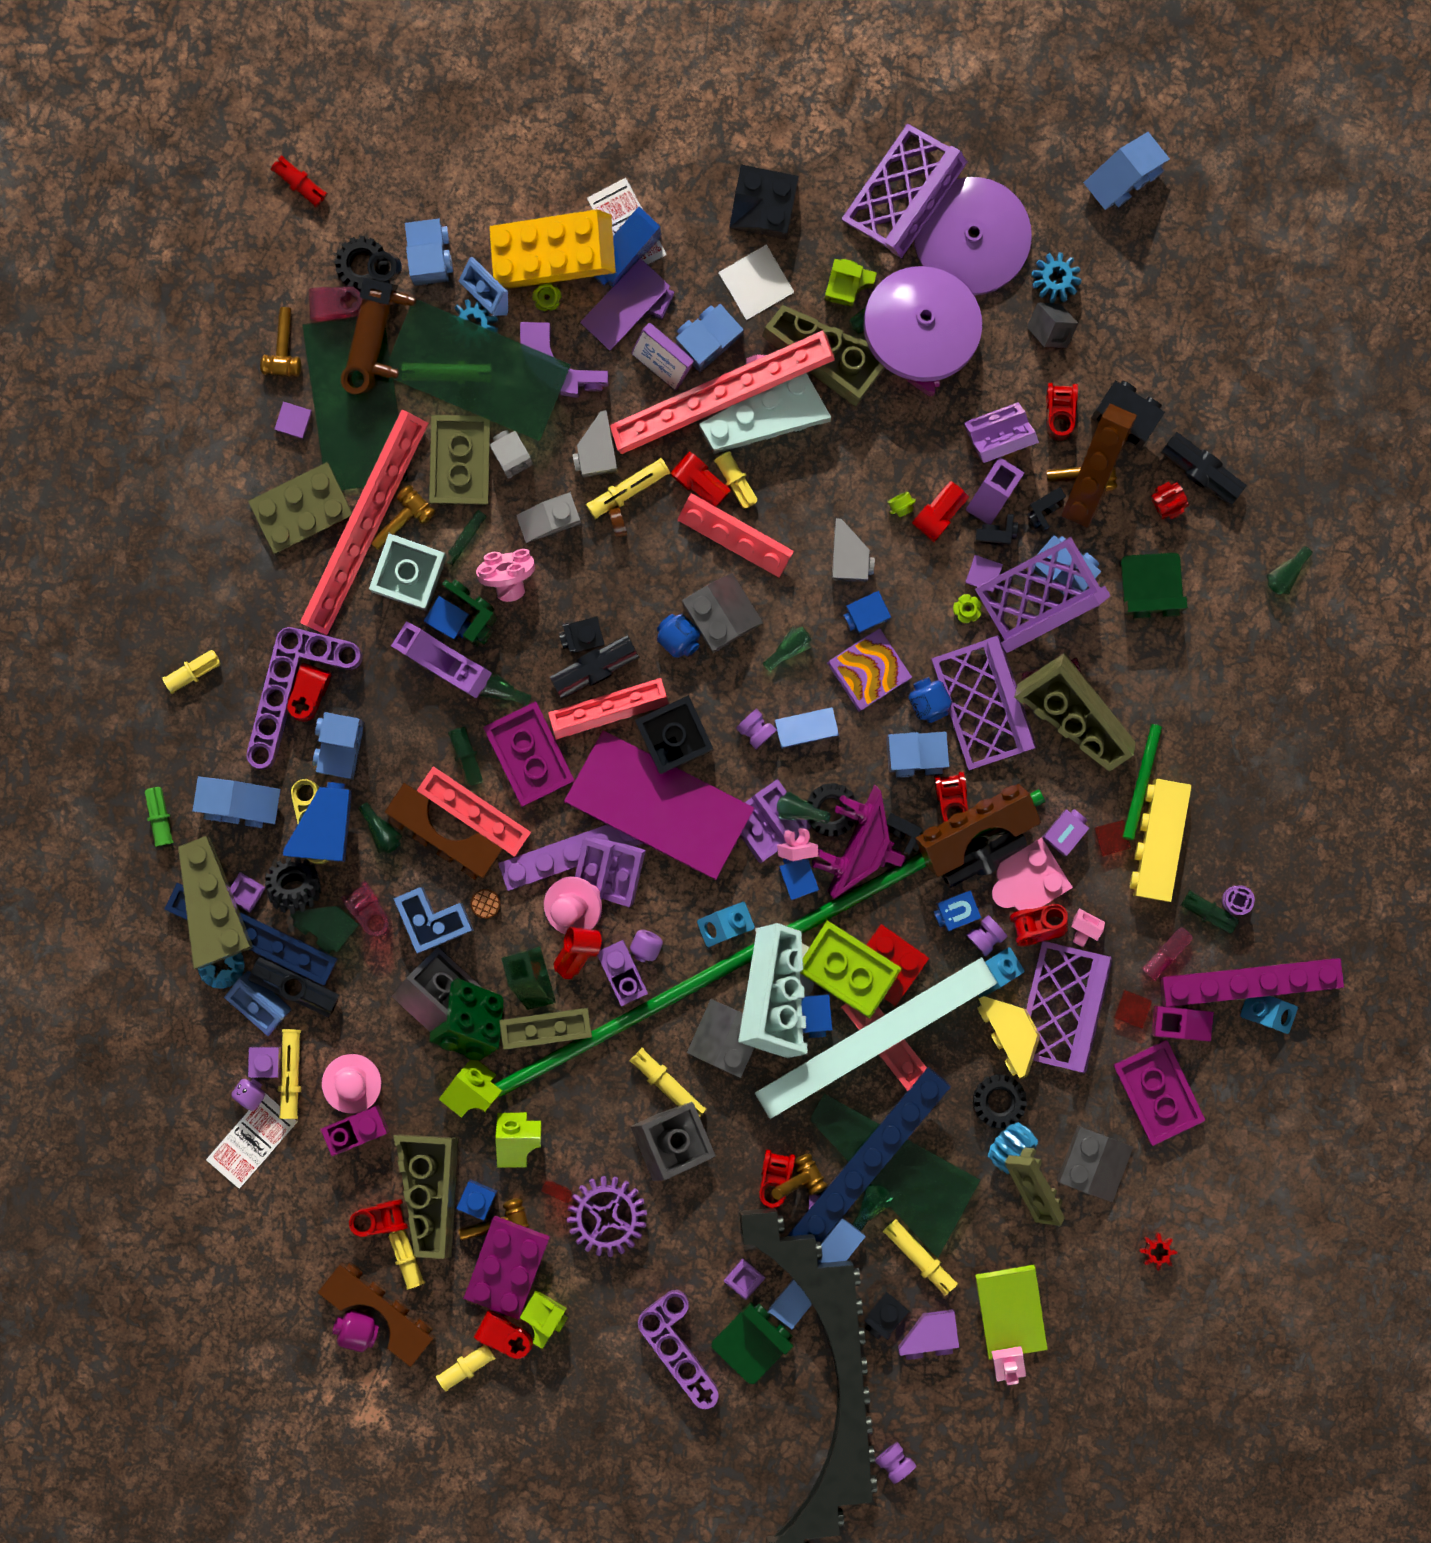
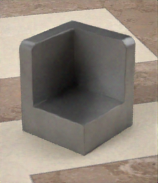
M1038 302L1027 328L1044 347L1067 348L1078 322L1061 304Z

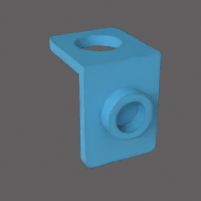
M745 902L719 910L697 920L707 947L755 929ZM708 922H711L716 928L715 938L708 932Z
M1010 947L985 962L997 984L980 993L979 997L987 996L1024 973L1022 965Z
M1272 996L1246 998L1240 1016L1289 1034L1298 1006ZM1285 1010H1288L1287 1020H1286V1022L1282 1025V1024H1281L1282 1014L1284 1013Z

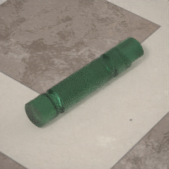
M477 509L473 519L469 521L455 541L454 546L449 550L448 554L451 556L447 563L451 566L455 564L462 554V550L466 548L481 526L480 524L486 519L487 515Z

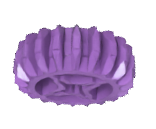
M602 1176L601 1186H597L596 1181L590 1179L589 1183L592 1189L588 1190L586 1186L581 1185L579 1189L584 1196L580 1197L577 1194L572 1196V1199L579 1203L578 1206H568V1210L576 1212V1216L568 1217L567 1222L577 1223L576 1227L570 1229V1234L580 1231L581 1236L577 1238L576 1243L581 1244L586 1239L589 1242L585 1247L587 1252L591 1250L593 1245L598 1246L596 1256H601L602 1248H607L608 1257H612L613 1247L616 1246L618 1252L623 1254L625 1252L622 1245L624 1242L630 1248H633L635 1244L630 1237L632 1235L638 1239L642 1237V1234L635 1229L636 1226L646 1227L647 1223L638 1220V1216H646L647 1210L637 1209V1206L644 1204L645 1201L643 1198L636 1201L633 1200V1197L638 1193L636 1188L630 1193L625 1191L629 1186L628 1181H625L620 1188L616 1186L618 1177H613L612 1185H607L606 1176ZM601 1192L615 1193L607 1205L601 1206L591 1202L589 1199ZM623 1198L631 1209V1225L620 1218L617 1213V1208ZM615 1203L616 1205L612 1210V1217L615 1218V1221L613 1223L608 1221V1224H604L601 1229H598L602 1223V1216L598 1211L604 1209L606 1212V1208L610 1209L612 1204ZM583 1208L590 1211L597 1220L592 1234L584 1226L582 1218ZM609 1227L625 1232L623 1236L615 1240L606 1241L599 1239L603 1231Z

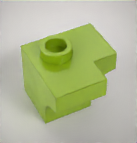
M834 259L824 300L853 308L855 297L861 290L873 289L877 272L865 270L863 266L850 260Z
M470 1060L453 1079L439 1100L462 1118L472 1108L486 1111L502 1090L491 1082L496 1076L495 1073L478 1060Z
M527 1112L497 1113V1168L527 1167L528 1153L535 1148L541 1147V1121H527Z
M538 1290L533 1294L520 1318L532 1326L535 1335L533 1344L543 1349L553 1331L560 1332L568 1317L564 1315L567 1309L565 1306Z

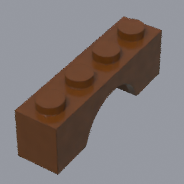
M1111 403L1109 404L1098 424L1062 512V517L1086 528L1090 526L1100 507L1115 464L1137 418L1136 414Z
M403 783L385 810V813L390 816L387 821L401 831L404 827L413 831L412 838L423 846L427 847L431 843L439 850L436 854L450 864L453 860L462 864L461 871L472 879L476 880L478 876L485 879L504 849L478 832L464 840H449L442 837L434 829L430 821L429 807L431 800L406 783Z
M1020 784L1004 788L1000 794L990 799L979 801L975 807L963 813L954 814L948 821L938 826L926 829L923 834L915 837L926 866L937 877H940L964 864L966 847L979 832L988 828L999 827L1010 831L1016 837L1041 824V820L1030 793Z
M342 1262L317 1293L340 1311L353 1305H367L378 1310L387 1320L390 1329V1340L387 1349L411 1367L435 1337L431 1333L433 1328L421 1318L415 1321L408 1315L410 1310L400 1301L395 1300L393 1303L385 1297L386 1290L374 1281L369 1284L361 1277L363 1272L354 1264L349 1262L348 1265H345Z

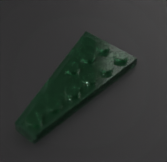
M823 1094L810 1118L811 1122L848 1162L880 1125L826 1094ZM907 1139L870 1183V1186L938 1258L977 1188L980 1179Z

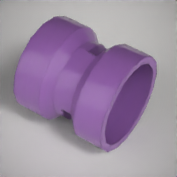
M757 708L736 727L741 735L750 737V744L755 750L777 731L771 723H764L763 714Z
M1246 886L1230 887L1222 895L1223 908L1232 915L1247 914L1252 910L1255 903L1254 894Z
M989 915L981 921L979 928L972 929L966 934L984 956H987L993 950V946L997 942L1001 943L1008 937Z
M898 1442L888 1447L875 1459L880 1468L886 1469L888 1478L893 1484L904 1479L916 1468V1464L912 1459L905 1457L903 1448Z

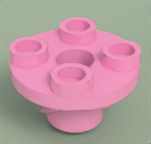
M520 549L506 554L491 552L484 556V562L477 568L476 575L482 585L496 587L498 599L512 602L520 599L525 594L523 580L533 574L535 563L527 549Z
M565 877L555 882L548 889L544 899V911L549 923L563 934L566 933L569 927L593 929L600 920L602 913L599 889L579 877Z
M347 1054L340 1056L328 1065L323 1074L322 1090L326 1100L332 1107L344 1113H359L370 1108L381 1093L382 1080L380 1072L371 1060L362 1055Z

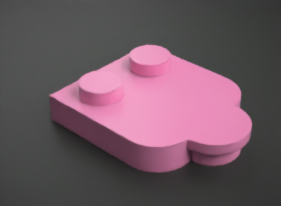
M1041 837L1000 863L996 870L998 882L992 889V898L1000 907H1015L1020 911L1042 907L1073 887Z

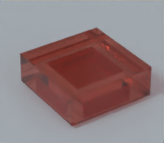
M1124 820L1094 828L1102 856L1131 849L1130 841L1123 838Z
M1123 990L1113 1018L1143 1028L1152 1000Z
M546 1180L541 1190L567 1204L573 1195L572 1190L552 1180Z

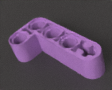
M671 1290L640 1314L638 1328L692 1402L698 1408L709 1409L717 1403L718 1388L672 1326L687 1313L689 1302L686 1294L682 1291ZM671 1297H679L683 1300L684 1307L679 1312H672L667 1307V1301ZM647 1315H655L659 1318L660 1325L655 1330H649L644 1326L643 1319ZM665 1339H673L677 1342L678 1349L672 1354H667L662 1351L661 1343ZM683 1363H691L695 1366L696 1372L692 1377L685 1378L680 1375L679 1367ZM700 1376L704 1378L700 1380V1385L703 1389L712 1390L710 1393L711 1400L709 1401L705 1398L701 1400L698 1398L700 1390L696 1385L692 1389L688 1386L695 1383Z

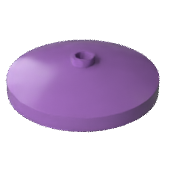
M980 177L960 178L955 180L914 239L915 252L921 266L946 271L961 280L973 295H983L1002 288L1020 272L1030 251L1031 224L1021 201L1002 184ZM970 229L972 231L978 230L979 235L976 238H972L969 236L968 231Z
M909 267L892 273L874 289L865 309L864 334L872 354L892 373L913 381H936L955 374L970 361L981 338L982 315L973 293L957 277L933 267Z

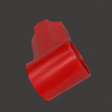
M689 451L670 472V475L687 490H692L704 501L718 507L731 492V489L714 476L702 460Z
M950 481L940 491L934 501L924 507L911 524L935 542L949 526L950 520L968 500L969 496L957 484Z
M569 927L564 936V947L553 963L555 972L559 973L564 979H573L575 975H578L589 957H596L599 954L602 942L601 933L597 930Z

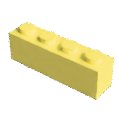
M1154 779L1153 785L1148 784L1145 801L1149 802L1148 813L1142 814L1140 831H1144L1143 842L1137 843L1135 860H1139L1137 872H1132L1129 886L1130 889H1134L1133 896L1171 902L1192 785L1162 779Z

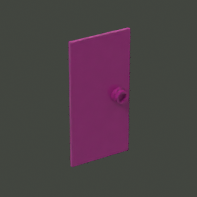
M604 730L564 800V803L714 880L718 878L755 809L678 768L660 774L651 754Z

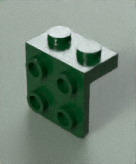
M1178 553L1129 555L1122 558L1121 571L1125 615H1133V619L1151 618V613H1162L1163 617L1180 616V612L1187 609V596L1183 597L1181 560Z
M445 579L442 583L444 588L478 612V615L463 634L464 638L475 647H478L480 643L485 645L494 633L492 626L497 620L493 614L495 609L479 596L476 600L469 596L471 593L469 589L454 579L450 583Z
M459 978L453 980L450 986L447 1021L430 1032L429 1042L439 1045L444 1050L463 1054L470 1060L480 1061L499 1049L501 1031L499 1020H502L503 997L500 994Z
M751 1302L712 1341L711 1346L747 1383L754 1384L783 1354L786 1355L794 1345L790 1341L793 1337L792 1334L781 1324L776 1327L769 1320L772 1315L760 1303L755 1307Z

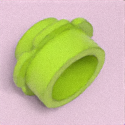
M551 283L541 284L533 291L532 299L536 302L535 306L540 311H553L560 304L561 292L558 287H554ZM549 295L550 299L545 300L544 296Z
M909 492L897 495L888 501L891 508L890 514L897 513L898 517H902L912 512L916 499L912 498Z
M965 594L958 598V602L954 603L953 612L958 616L960 622L967 624L980 618L982 604L977 597ZM966 606L971 608L969 612L965 610Z

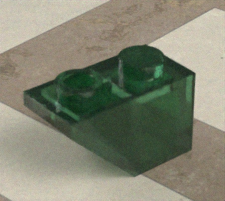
M338 906L307 909L304 912L298 910L296 914L290 915L295 919L293 925L305 935L310 931L319 939L316 941V944L328 953L332 950L339 953L361 926L359 922Z
M541 946L516 951L501 958L508 985L527 1010L556 1003Z

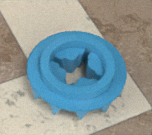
M242 953L226 958L224 963L231 967L232 970H221L217 977H215L217 973L215 972L216 966L212 964L197 969L202 981L213 988L220 989L234 985L244 972L245 963Z

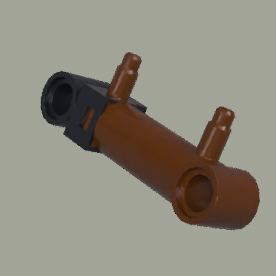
M390 252L374 253L368 261L367 269L372 278L364 277L359 297L362 298L347 365L341 374V384L351 394L369 392L375 384V375L387 378H398L399 376L398 369L377 363L390 306L394 305V303L415 306L416 298L406 293L398 292V285L390 283V281L398 278L402 271L400 259L397 255ZM386 258L390 261L391 269L388 274L383 275L380 273L378 266L380 261ZM356 371H360L364 376V383L359 388L352 382V376Z

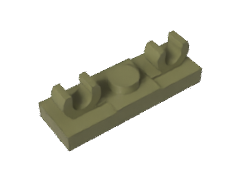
M588 1008L499 1020L503 1050L592 1037Z
M1025 1147L1020 1156L1008 1155L1004 1163L1036 1223L1061 1226L1065 1219L1060 1209L1062 1200L1055 1198L1057 1190L1050 1188L1046 1178L1040 1171L1041 1159L1033 1158L1036 1149Z

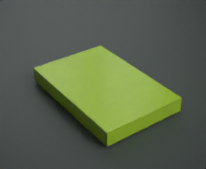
M827 920L804 955L803 970L800 971V974L871 1019L902 968Z
M1029 1265L975 1275L989 1360L993 1359L992 1351L1021 1346L1023 1354L1048 1350L1035 1266Z

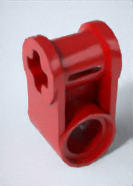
M1047 383L1046 428L1048 435L1054 440H1066L1074 430L1078 384H1072L1069 387L1054 386L1053 383ZM1057 419H1063L1067 422L1069 429L1065 432L1057 431L1053 426V422Z
M306 663L301 664L287 704L288 712L294 719L299 722H308L315 717L321 699L328 688L331 672ZM305 701L309 709L308 711L302 710L301 714H299L295 707L297 704H303Z
M964 771L959 772L958 775L947 777L934 775L937 801H939L941 820L944 823L948 821L947 811L949 809L957 808L962 813L968 810Z
M1059 904L1024 909L1010 915V921L1014 923L1017 933L1016 945L1020 947L1060 938L1068 930V913ZM1056 916L1063 920L1057 926L1050 925L1047 922L1049 918Z
M766 1149L759 1190V1198L765 1206L776 1208L784 1203L786 1196L775 1203L767 1202L764 1192L769 1186L778 1187L791 1179L795 1161L794 1154L784 1156L771 1153V1150ZM771 1163L783 1164L785 1168L773 1166Z
M402 1199L379 1203L376 1206L355 1211L349 1220L351 1232L356 1236L366 1237L407 1229L408 1225L404 1223L400 1206L403 1204ZM390 1210H392V1214H393V1218H394V1223L392 1222V1219H391ZM364 1214L370 1218L371 1227L368 1230L361 1231L356 1228L355 1218L358 1215Z
M487 1310L474 1335V1338L482 1344L514 1359L525 1357L533 1347V1338L529 1332L490 1310ZM521 1337L523 1339L522 1345L525 1348L516 1351L514 1349L515 1343L512 1340Z

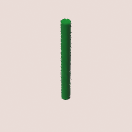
M1151 724L1123 833V838L1127 840H1134L1162 731V726Z

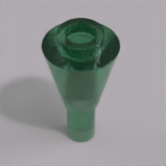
M1303 546L1293 559L1288 560L1267 574L1269 588L1276 594L1281 595L1283 593L1289 595L1302 569V565L1313 552L1308 547Z
M793 625L777 647L776 652L766 659L763 665L771 672L783 660L786 661L812 648L809 643L813 640L812 637L802 626L797 629Z
M491 669L489 670L492 674L485 688L480 692V697L502 700L511 699L525 706L529 704L532 695L515 689L513 685Z
M787 792L784 796H781L777 803V812L781 820L812 819L827 824L831 818L830 812L815 808L792 792Z
M368 802L362 804L358 810L368 822L377 852L389 854L396 850L401 844L399 840L402 838V835L381 817H378Z
M870 1185L866 1188L859 1215L852 1223L859 1231L863 1230L868 1221L892 1205V1198L886 1188L877 1185Z

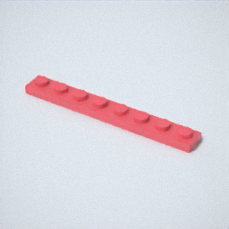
M824 331L818 332L611 424L610 429L617 450L624 454L834 361L835 358L827 335Z
M401 410L300 621L301 624L324 635H328L429 424L407 411Z

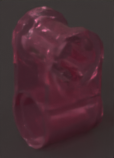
M349 286L309 289L310 320L326 321L336 318L358 317L362 298H359L360 292L356 288ZM351 296L357 300V302L352 303V308L345 304L350 301Z
M365 880L361 882L362 886L348 896H341V900L347 909L357 919L367 934L374 937H383L390 932L392 921L380 904L377 895ZM374 916H381L384 919V927L378 932H373L370 928V921Z

